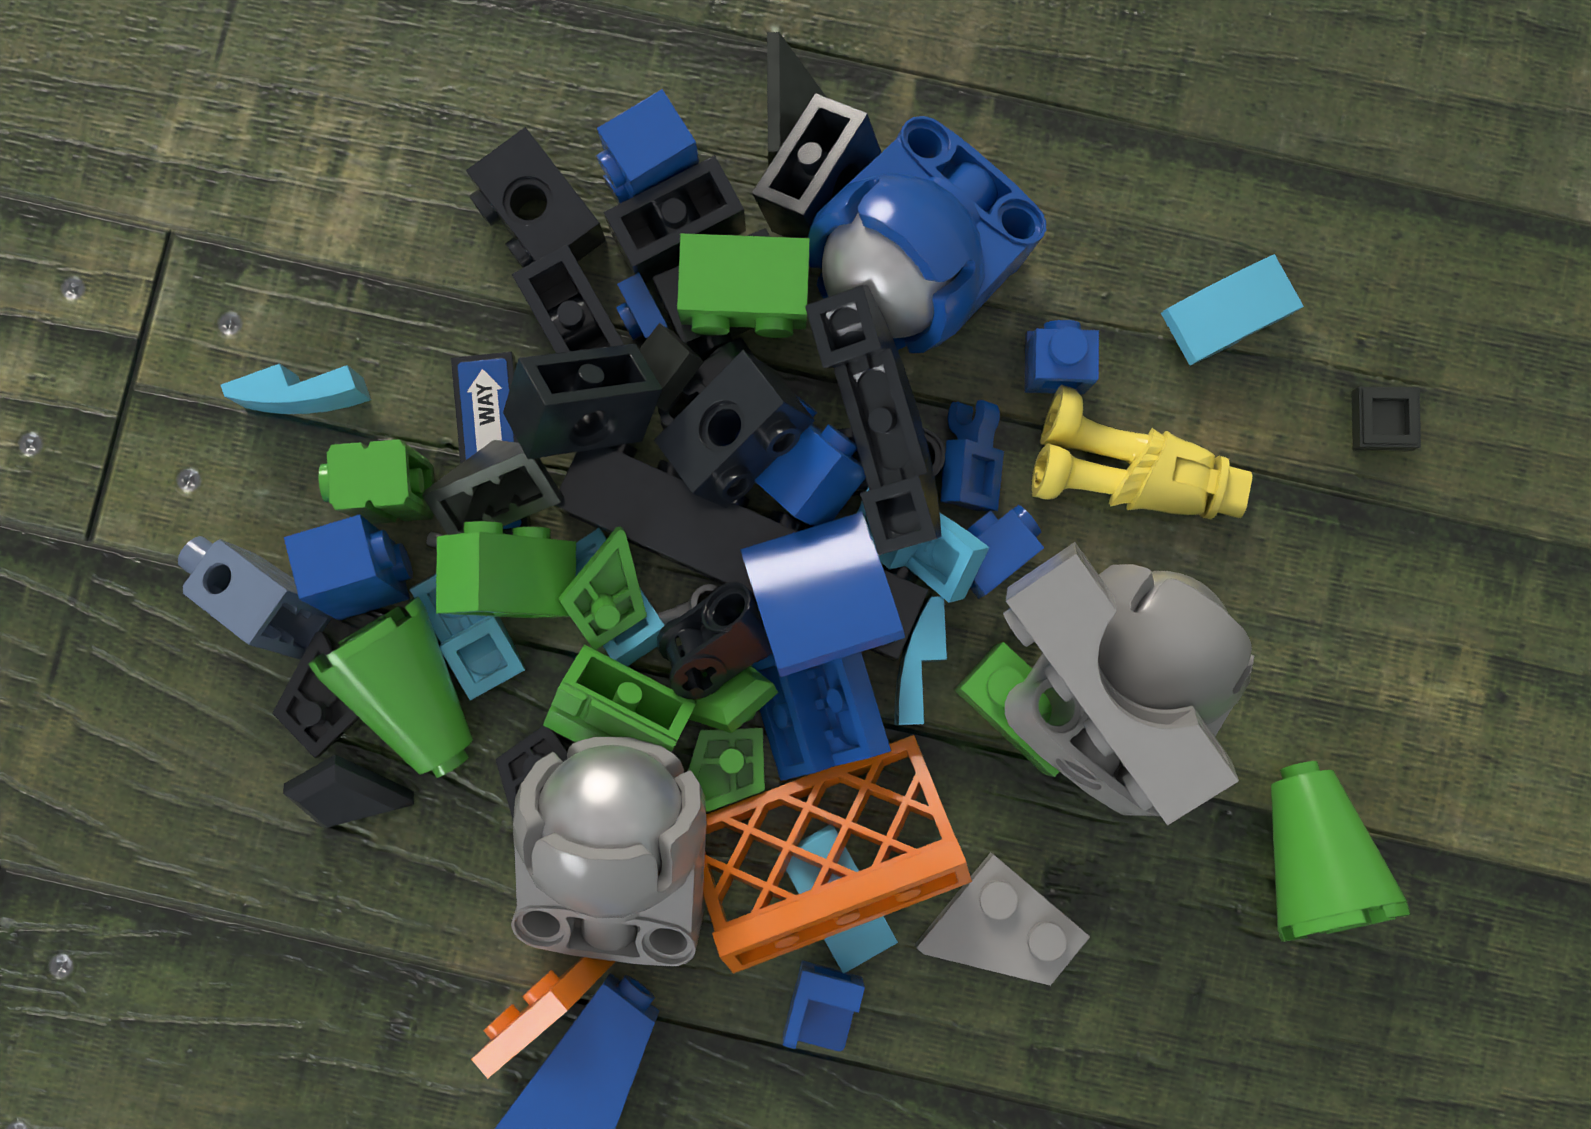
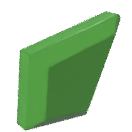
M620 526L614 529L559 597L560 603L594 650H597L647 617L627 536L624 529Z
M749 666L724 683L715 693L705 698L693 700L697 704L689 720L733 733L744 722L753 719L756 712L771 700L778 691L770 680L752 666ZM707 672L702 673L703 678L707 676Z
M763 728L736 729L733 733L720 729L700 730L689 770L692 771L700 783L705 795L706 813L765 791Z

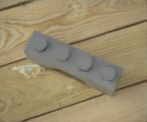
M1076 542L1007 588L1006 602L1010 609L1003 614L1008 625L1024 646L1027 647L1035 642L1050 662V664L1043 668L1049 682L1065 702L1075 697L1090 717L1083 722L1087 734L1105 757L1113 752L1116 753L1129 771L1122 779L1128 791L1143 811L1146 812L1150 808L1155 807L1165 823L1169 825L1239 781L1232 760L1193 706L1170 710L1144 707L1125 698L1108 682L1100 667L1098 652L1104 631L1117 612L1115 597Z

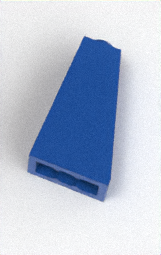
M610 973L494 1129H616L659 1014V1010L651 1004L655 999L654 995L636 979L624 975L620 981Z

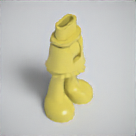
M1064 385L1057 389L1049 407L1041 434L1040 443L1045 446L1039 452L1034 465L1032 497L1050 500L1057 498L1064 489H1079L1111 494L1109 500L1110 507L1127 503V510L1147 509L1169 514L1200 515L1210 520L1217 513L1236 518L1243 517L1248 504L1252 472L1229 466V458L1223 456L1215 458V455L1207 449L1180 439L1169 431L1161 434L1151 428L1148 434H1141L1098 424L1083 416V398L1076 389ZM1066 449H1075L1126 461L1129 466L1125 470L1073 457Z

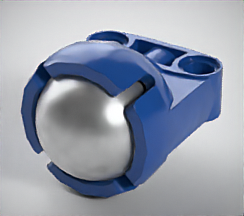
M925 116L913 117L905 122L896 140L816 214L808 237L810 238L809 266L811 268H822V273L817 280V287L823 299L860 285H868L887 323L897 350L907 346L909 353H924L939 346L956 334L1010 275L1018 271L1044 236L1046 220L1043 212L1013 181L970 144L935 119Z

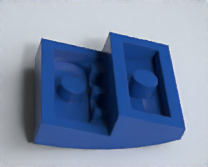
M862 512L740 549L780 677L905 638L904 629L887 578Z
M861 652L782 677L779 675L773 653L751 665L770 680L778 691L759 710L781 781L813 774L834 766L872 758L891 751Z

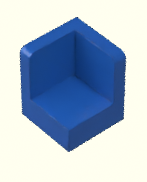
M802 961L783 1031V1046L795 1049L797 1041L834 1051H842L846 1045L854 1012L859 1013L865 989L862 976L847 972L843 974L842 971Z

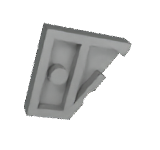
M990 852L971 875L972 882L961 887L914 945L924 955L1051 986L1090 936Z

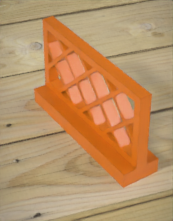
M914 735L889 744L890 752L807 775L706 814V834L724 827L742 834L728 864L707 856L706 852L704 863L703 895L715 931L712 933L719 957L733 974L972 882L967 862L951 828ZM907 757L910 758L915 776L905 796L876 785L884 766ZM868 773L865 780L857 777L862 774ZM843 783L859 790L846 819L817 807L826 788ZM921 789L928 806L915 801ZM809 795L806 802L799 800L800 798ZM870 795L899 806L886 836L856 824ZM782 805L801 812L787 841L759 830L768 811ZM910 811L935 821L941 836V840L918 849L897 841V838ZM751 817L748 825L740 822ZM812 817L840 829L826 859L798 847ZM851 834L881 846L872 866L858 872L837 864ZM753 840L781 851L766 882L739 870ZM891 851L900 854V856L887 860ZM792 856L821 868L812 889L798 895L778 887ZM711 869L722 874L717 885ZM832 874L841 877L828 883ZM734 879L761 891L751 913L727 921L722 901ZM772 897L782 900L775 904L769 905Z

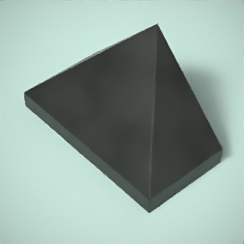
M767 32L768 167L815 93L826 97L779 32Z
M492 440L427 488L422 495L447 535L464 533L465 522H499L505 526L561 503L564 497L540 458L528 460L519 443Z

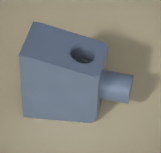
M202 536L195 537L183 547L178 556L179 567L190 574L183 585V594L248 645L301 660L314 634L318 631L323 632L333 618L300 600L295 581L292 577L256 553L222 539L211 543Z

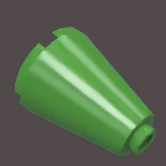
M415 597L410 599L405 606L409 613L407 616L397 606L338 642L340 645L338 649L328 655H325L323 652L309 662L308 665L314 672L315 677L419 775L432 770L436 778H439L451 772L469 758L464 749L473 741L427 609L420 598Z
M1317 761L1298 763L1280 769L1282 780L1271 784L1277 928L1281 942L1308 938L1307 935L1314 933L1329 934L1394 920L1396 919L1395 917L1411 915L1407 899L1334 770L1320 771Z

